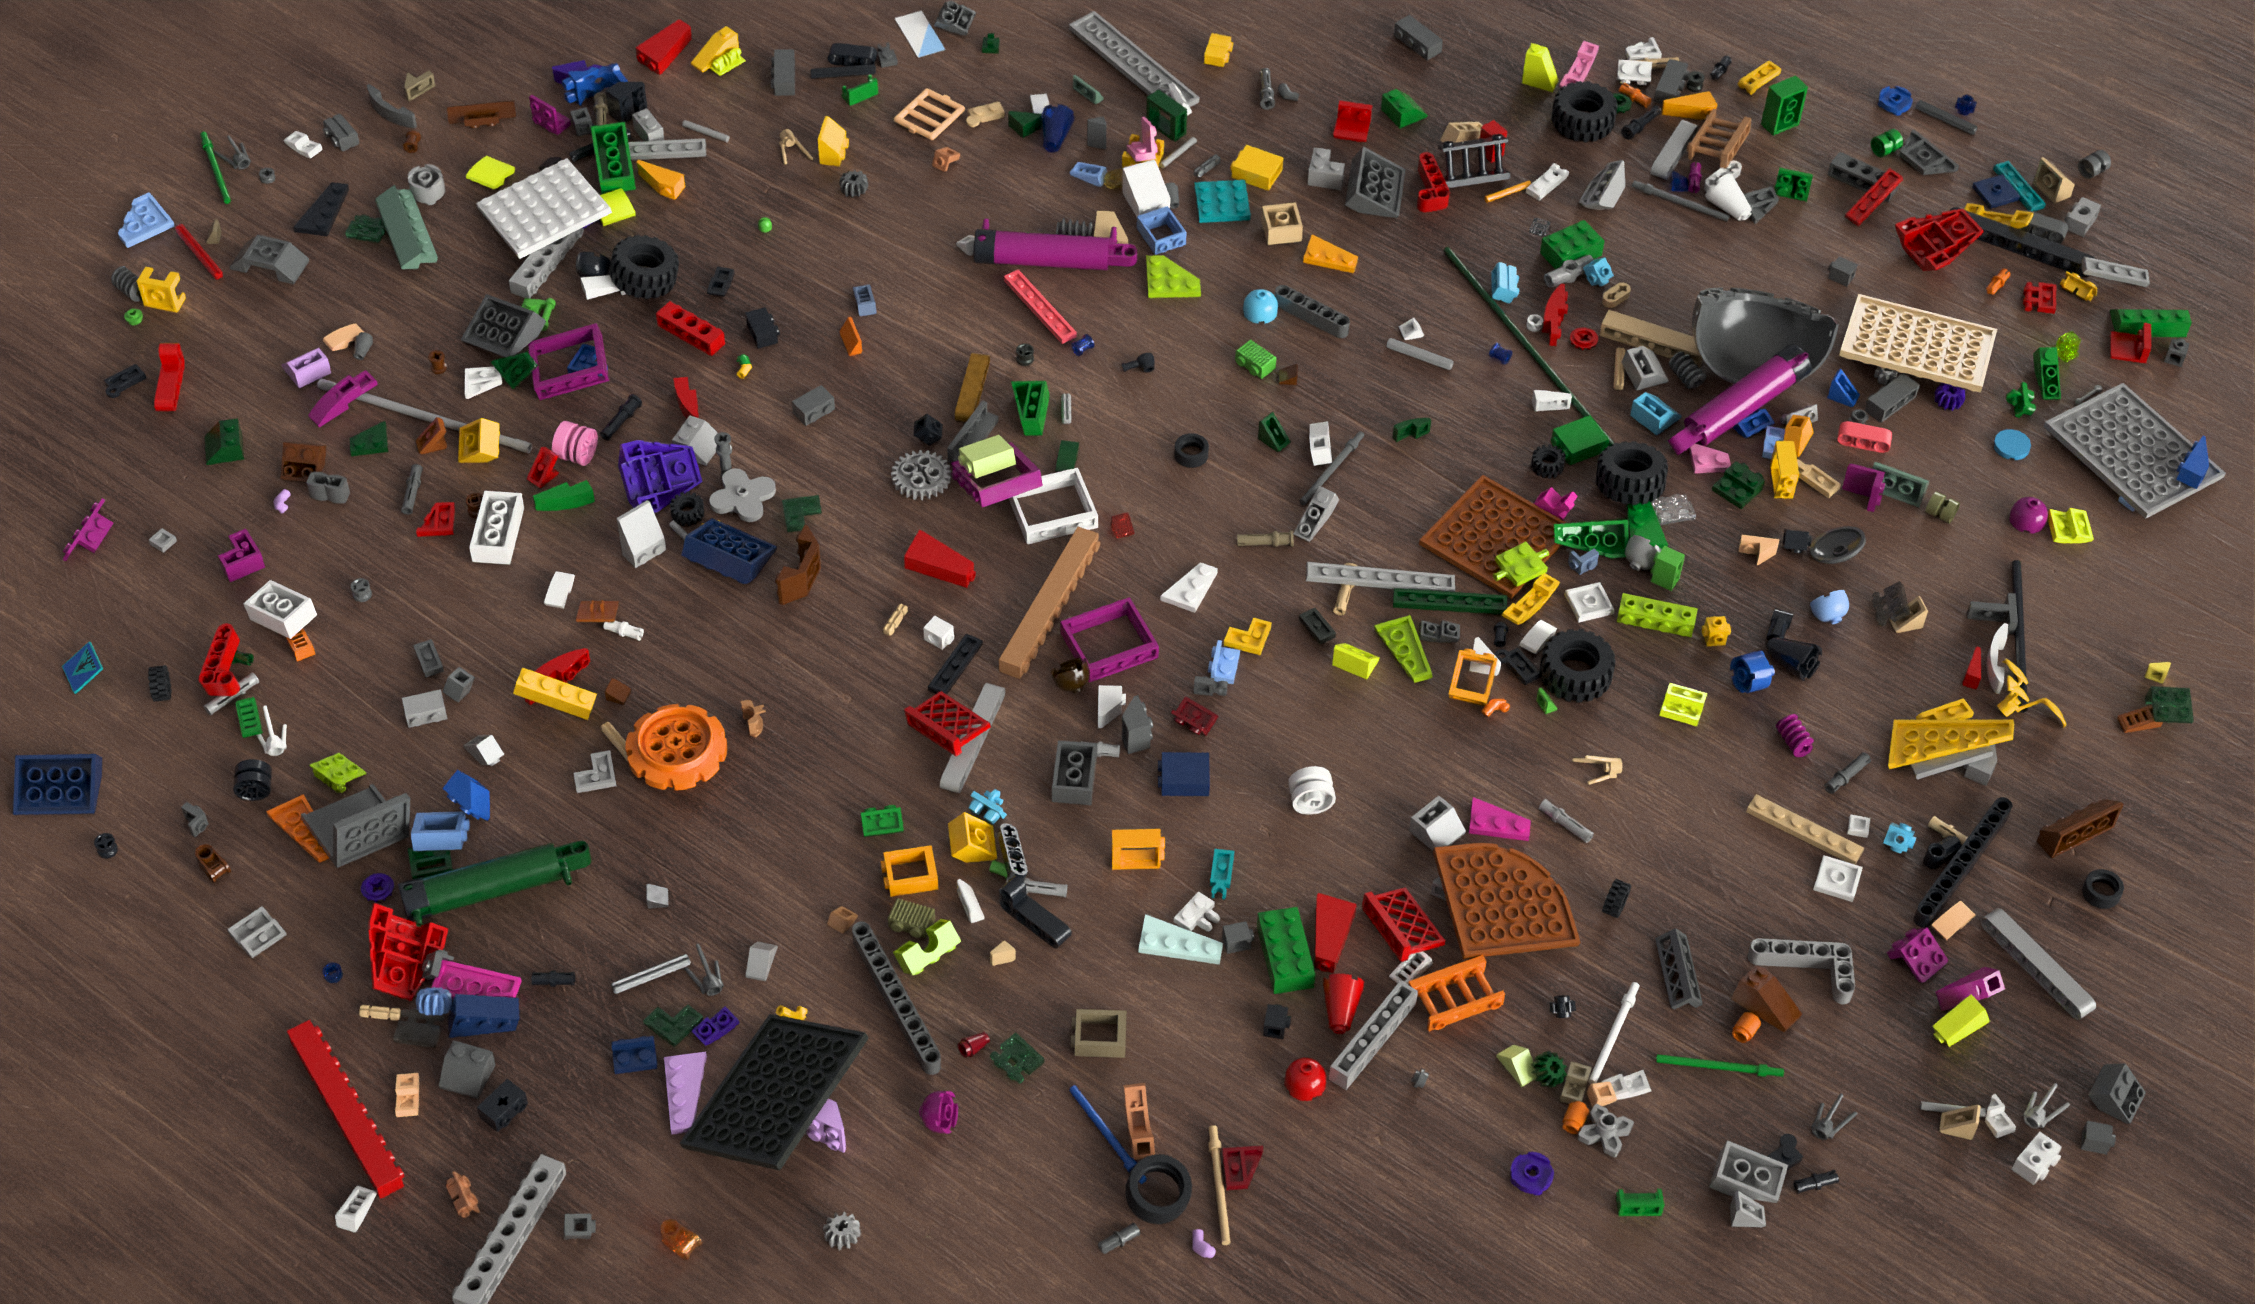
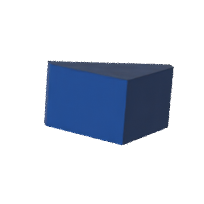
M1838 369L1831 382L1827 398L1846 406L1854 407L1860 394L1842 369Z

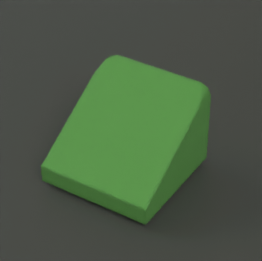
M1539 688L1536 701L1543 712L1548 714L1556 711L1558 708L1550 696L1542 688Z

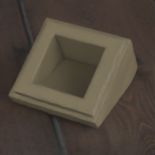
M218 219L214 220L208 231L206 244H219L221 228Z

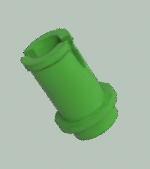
M993 860L990 865V872L1004 876L1007 880L1008 875L1005 864Z

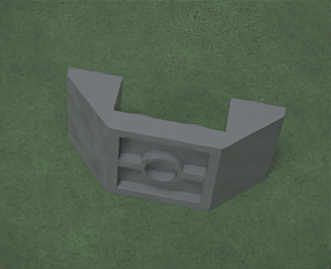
M256 235L244 244L230 265V269L246 273L250 266L254 265L276 271L278 281L295 284L308 264L309 258L288 241Z

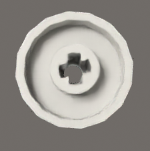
M1313 766L1300 769L1291 775L1288 785L1292 794L1291 800L1295 811L1311 815L1324 812L1333 806L1336 796L1332 787V777L1328 770L1323 767Z

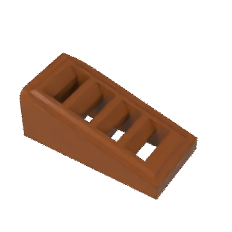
M2154 704L2119 715L2117 719L2124 733L2161 727L2164 716L2158 704Z

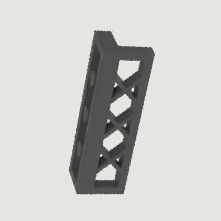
M981 401L948 446V463L951 464L958 461V456H960L959 448L985 440L998 423L999 416L987 412L986 401Z
M1675 928L1655 938L1671 1008L1675 1010L1687 1003L1695 1008L1702 1006V998L1687 936ZM1671 939L1668 950L1664 949L1663 942ZM1671 955L1675 956L1672 967L1668 966L1667 963ZM1677 972L1679 973V978L1676 984H1673L1671 979L1674 973ZM1680 989L1683 991L1684 998L1676 1001L1675 997Z

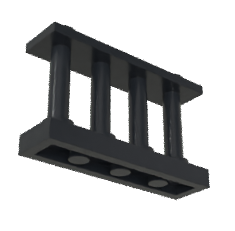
M1494 134L1489 138L1455 143L1453 141H1445L1443 144L1438 145V149L1445 152L1447 175H1445L1444 180L1448 188L1510 179V172L1502 167L1501 143H1507L1508 139L1502 136V134ZM1494 145L1496 168L1492 171L1486 170L1485 146ZM1478 147V173L1470 172L1468 148ZM1462 149L1463 173L1455 176L1453 174L1452 151Z

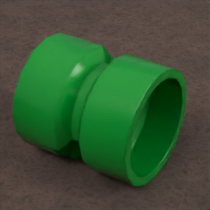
M1894 128L1871 139L1872 151L1880 158L1903 146L1902 135Z

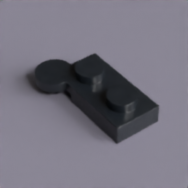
M1784 1134L1779 1141L1781 1147L1767 1157L1787 1164L1788 1171L1802 1161L1803 1155L1795 1148L1797 1139L1791 1134Z

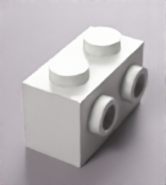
M2039 1132L2016 1159L2012 1170L2034 1185L2038 1179L2043 1180L2046 1177L2050 1165L2054 1167L2061 1158L2058 1154L2062 1146Z

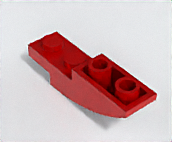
M1560 284L1555 289L1546 305L1542 333H1549V346H1556L1557 339H1561V329L1558 326H1561L1564 314L1568 313V304H1565L1568 300V291H1565V284Z
M582 648L565 653L548 661L534 672L567 683L591 662L589 650ZM525 698V702L529 705L535 702Z

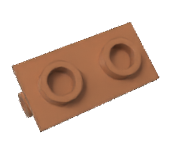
M452 1172L454 1178L447 1180L446 1188L451 1199L454 1200L460 1197L453 1202L458 1215L465 1218L470 1215L469 1212L472 1210L479 1213L478 1200L469 1188L471 1186L470 1181L465 1175L461 1176L456 1172Z

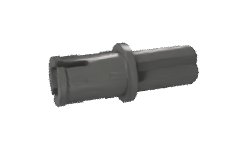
M1134 1222L1120 1231L1116 1230L1113 1235L1098 1243L1099 1250L1106 1254L1118 1246L1123 1247L1125 1242L1139 1236L1140 1230Z

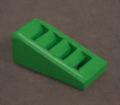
M251 697L236 701L243 738L262 734L255 698Z

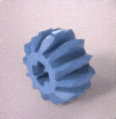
M427 987L426 989H421L417 993L416 1009L420 1013H425V1015L441 1016L446 1014L452 1005L451 993L443 988Z

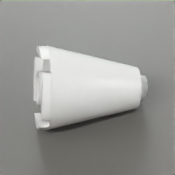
M1731 174L1722 176L1718 179L1719 183L1716 186L1713 184L1708 189L1705 197L1709 202L1739 221L1742 219L1745 221L1751 215L1752 209L1734 177Z

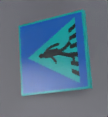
M88 642L62 666L75 694L103 670L91 642Z

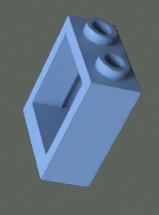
M1168 206L1137 216V230L1155 255L1186 245V231ZM1167 224L1173 235L1156 240L1150 229Z
M465 812L416 813L411 831L413 851L462 849L464 841H467V831L470 829L469 819H466Z

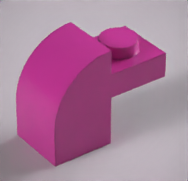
M1550 487L1540 493L1533 504L1563 520L1575 504L1573 502L1578 496L1572 491L1561 497Z

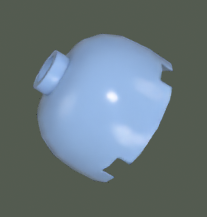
M1844 590L1830 592L1829 596L1824 597L1822 595L1810 602L1812 613L1819 621L1836 624L1841 622V617L1846 615L1849 609V600Z

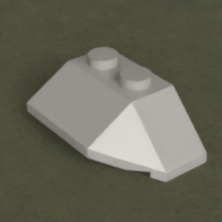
M1623 160L1609 162L1605 166L1606 168L1590 181L1579 201L1580 205L1595 210L1614 208L1625 188Z

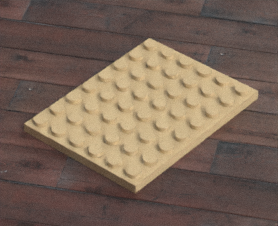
M1858 294L1839 356L1861 361L1865 364H1873L1881 368L1896 370L1900 373L1915 375L1919 378L1923 377L1935 382L1950 384L1954 387L1981 392L1997 329Z

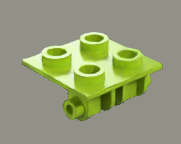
M340 753L310 764V767L313 768L314 776L337 793H343L346 790V782L367 773Z

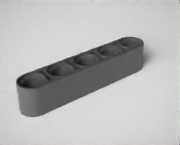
M1279 285L1276 287L1275 297L1278 302V308L1335 337L1345 338L1348 336L1350 324L1348 316L1289 286Z

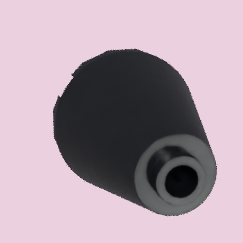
M1774 637L1766 645L1767 653L1802 681H1805L1804 678L1810 679L1819 667L1820 661H1818V656H1822V648L1816 644Z

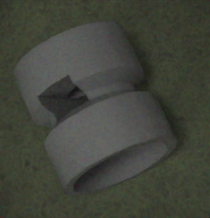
M2097 150L2078 162L2079 172L2087 179L2097 176L2111 166V159L2104 150Z

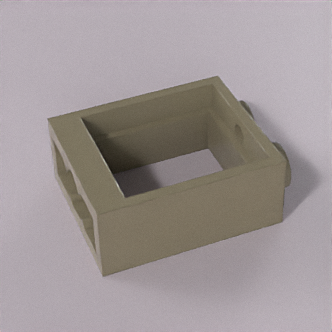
M1076 1009V1017H1072V1030H1075V1035H1071V1048H1075V1056L1125 1058L1127 1011ZM1081 1023L1118 1024L1117 1042L1081 1041Z

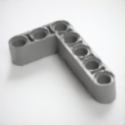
M1761 938L1751 942L1747 956L1750 963L1764 966L1830 969L1833 999L1839 1004L1850 1002L1855 989L1852 950L1847 944Z

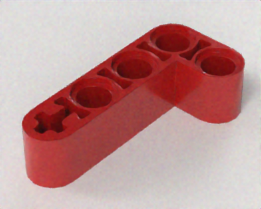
M1421 153L1419 156L1418 172L1426 189L1418 193L1417 209L1421 212L1446 209L1449 203L1450 191L1436 159L1431 153Z
M160 343L159 357L162 365L154 406L157 412L176 411L185 368L184 356L179 343Z
M228 623L222 624L217 628L198 679L205 692L210 696H233L240 690V684L234 674L229 671L240 638L233 626Z

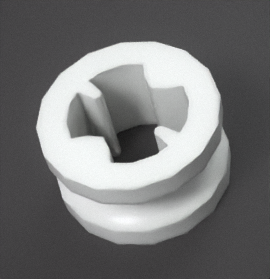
M1537 314L1530 315L1527 319V328L1533 332L1542 329L1543 318Z

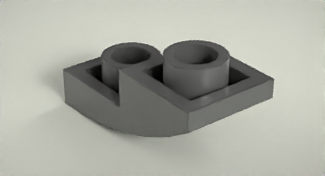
M1422 620L1419 624V639L1439 643L1458 642L1460 640V625L1443 620L1440 625Z

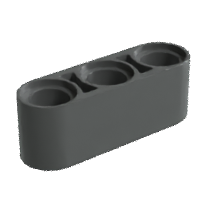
M2033 212V217L2029 224L2019 230L2060 244L2064 241L2069 227L2063 221Z

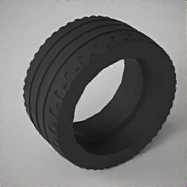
M1165 1154L1147 1156L1133 1167L1127 1179L1125 1195L1128 1206L1138 1218L1150 1224L1171 1222L1178 1218L1186 1209L1192 1194V1180L1188 1170L1176 1158ZM1150 1172H1161L1170 1176L1179 1188L1177 1201L1165 1207L1153 1206L1146 1202L1138 1190L1140 1178Z

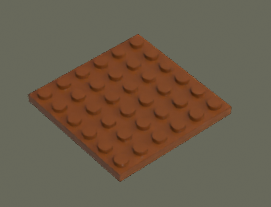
M1482 475L1419 540V545L1512 599L1526 583L1516 587L1506 577L1495 581L1493 574L1501 571L1499 565L1495 562V557L1527 542L1537 553L1545 548L1549 551V556L1541 559L1545 564L1561 546V544L1554 543L1553 524L1566 522Z

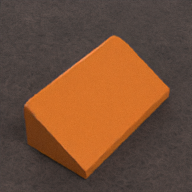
M848 317L840 329V335L848 355L853 356L862 353V341L853 319Z

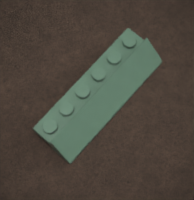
M393 185L375 198L401 269H419L420 263H437V254L412 191L410 189L397 190L395 185Z

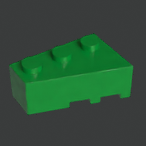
M1011 381L1024 436H1042L1050 397L1047 382Z

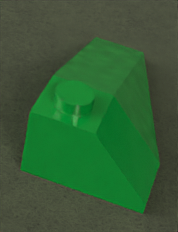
M1603 519L1553 524L1554 543L1587 552L1595 549L1599 555L1609 558L1626 557L1625 548L1629 541L1627 519Z

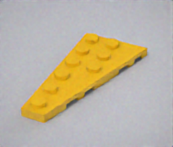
M1894 720L1888 761L1889 769L2013 740L2014 720Z

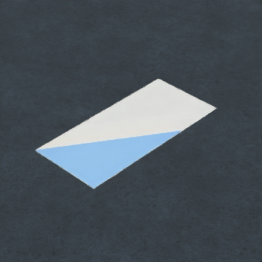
M922 11L895 18L918 57L945 50Z

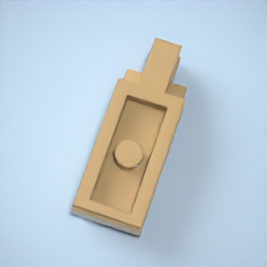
M1797 459L1799 478L1821 494L1830 498L1840 489L1841 484L1813 464L1806 465Z

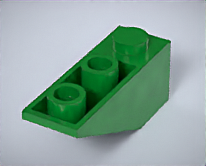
M2039 347L2033 353V360L2042 400H2060L2057 347Z

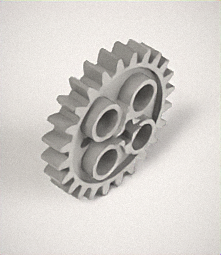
M922 450L919 451V454H916L915 451H912V455L905 453V458L899 457V462L895 461V466L892 467V484L895 485L896 490H900V494L906 493V498L913 495V500L917 496H920L921 500H923L924 496L930 499L932 494L937 497V492L943 493V488H948L951 478L950 465H947V460H942V455L936 457V452L930 455L929 450L925 454Z

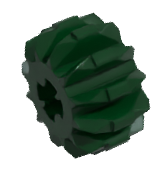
M1550 1051L1537 1055L1535 1061L1531 1064L1534 1068L1531 1073L1536 1075L1535 1081H1540L1541 1086H1547L1548 1088L1561 1084L1564 1081L1563 1078L1567 1075L1564 1071L1567 1066L1562 1063L1564 1058H1558V1053H1551Z

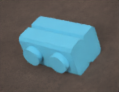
M1501 262L1497 263L1491 272L1492 298L1511 303L1519 294V288H1517L1519 276L1516 274V267L1506 266V264Z

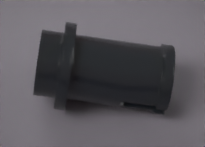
M1498 622L1493 628L1495 632L1494 645L1496 647H1504L1506 645V633H1508L1509 628L1506 623Z

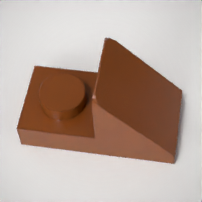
M436 417L415 440L420 454L447 448L444 437L446 428L443 419Z

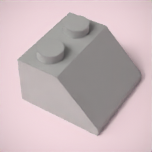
M689 415L672 439V444L693 446L697 463L707 466L716 453L717 444L714 441V437L718 433L705 420Z

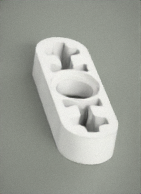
M1731 161L1727 169L1720 168L1705 180L1704 190L1707 192L1713 184L1716 186L1719 183V176L1731 174L1734 179L1737 178L1741 173L1742 165L1737 161Z

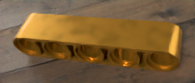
M971 353L955 409V421L967 422L978 407L989 369L990 355Z

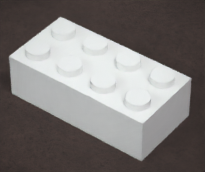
M484 491L469 547L473 562L510 565L524 511L522 493Z

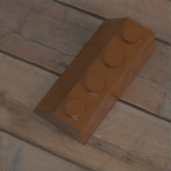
M2107 799L2092 802L2086 808L2078 809L2066 818L2061 817L2050 826H2043L2039 831L2036 842L2052 859L2114 828L2124 804L2121 801Z

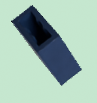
M1162 752V760H1158V772H1162V776H1158V788H1162V796H1209V753Z

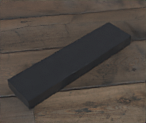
M965 634L928 685V691L935 694L942 691L947 695L983 645V640Z

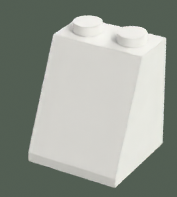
M1155 160L1123 168L1122 193L1136 216L1166 206L1170 208V196Z

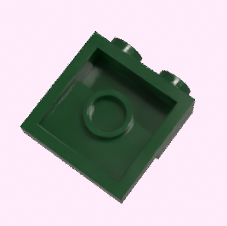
M1735 461L1725 470L1724 476L1712 486V491L1739 509H1742L1763 490L1765 479L1761 473H1754L1749 470L1745 463L1740 464Z

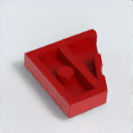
M435 503L431 512L424 518L422 527L416 529L417 537L454 535L455 503Z

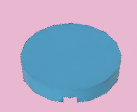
M2013 429L2000 431L1994 440L1995 451L2005 459H2023L2029 454L2031 448L2030 439L2022 432Z

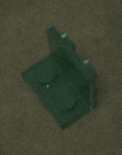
M2150 687L2145 696V704L2152 705L2155 722L2193 723L2190 688Z

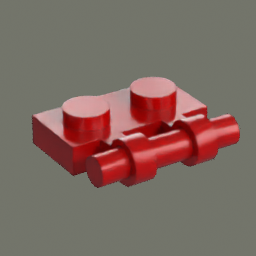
M2027 282L2023 289L2025 296L2023 306L2025 311L2029 312L2033 306H2036L2037 312L2055 314L2056 284L2039 282L2038 286L2035 287L2032 286L2031 282Z

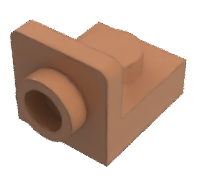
M948 147L935 151L932 166L946 172L949 163L959 160L960 153Z

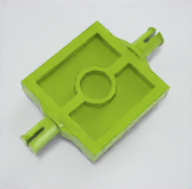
M1527 542L1505 551L1495 557V562L1499 565L1501 571L1494 573L1493 578L1495 581L1506 577L1518 587L1547 572L1548 567L1541 559L1549 556V551L1545 548L1537 553Z

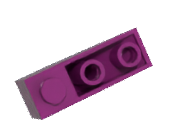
M1983 967L1935 991L1941 1011L1956 1007L1971 994L1978 1001L2004 990L2005 987L1999 970Z

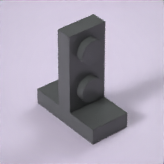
M2008 593L2004 604L1971 601L1967 611V619L2005 622L2008 624L2007 634L2014 635L2018 624L2016 594Z

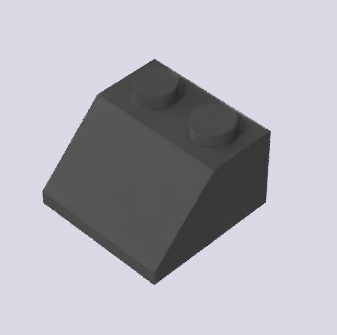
M453 1040L444 1057L439 1088L479 1099L496 1065L493 1052Z

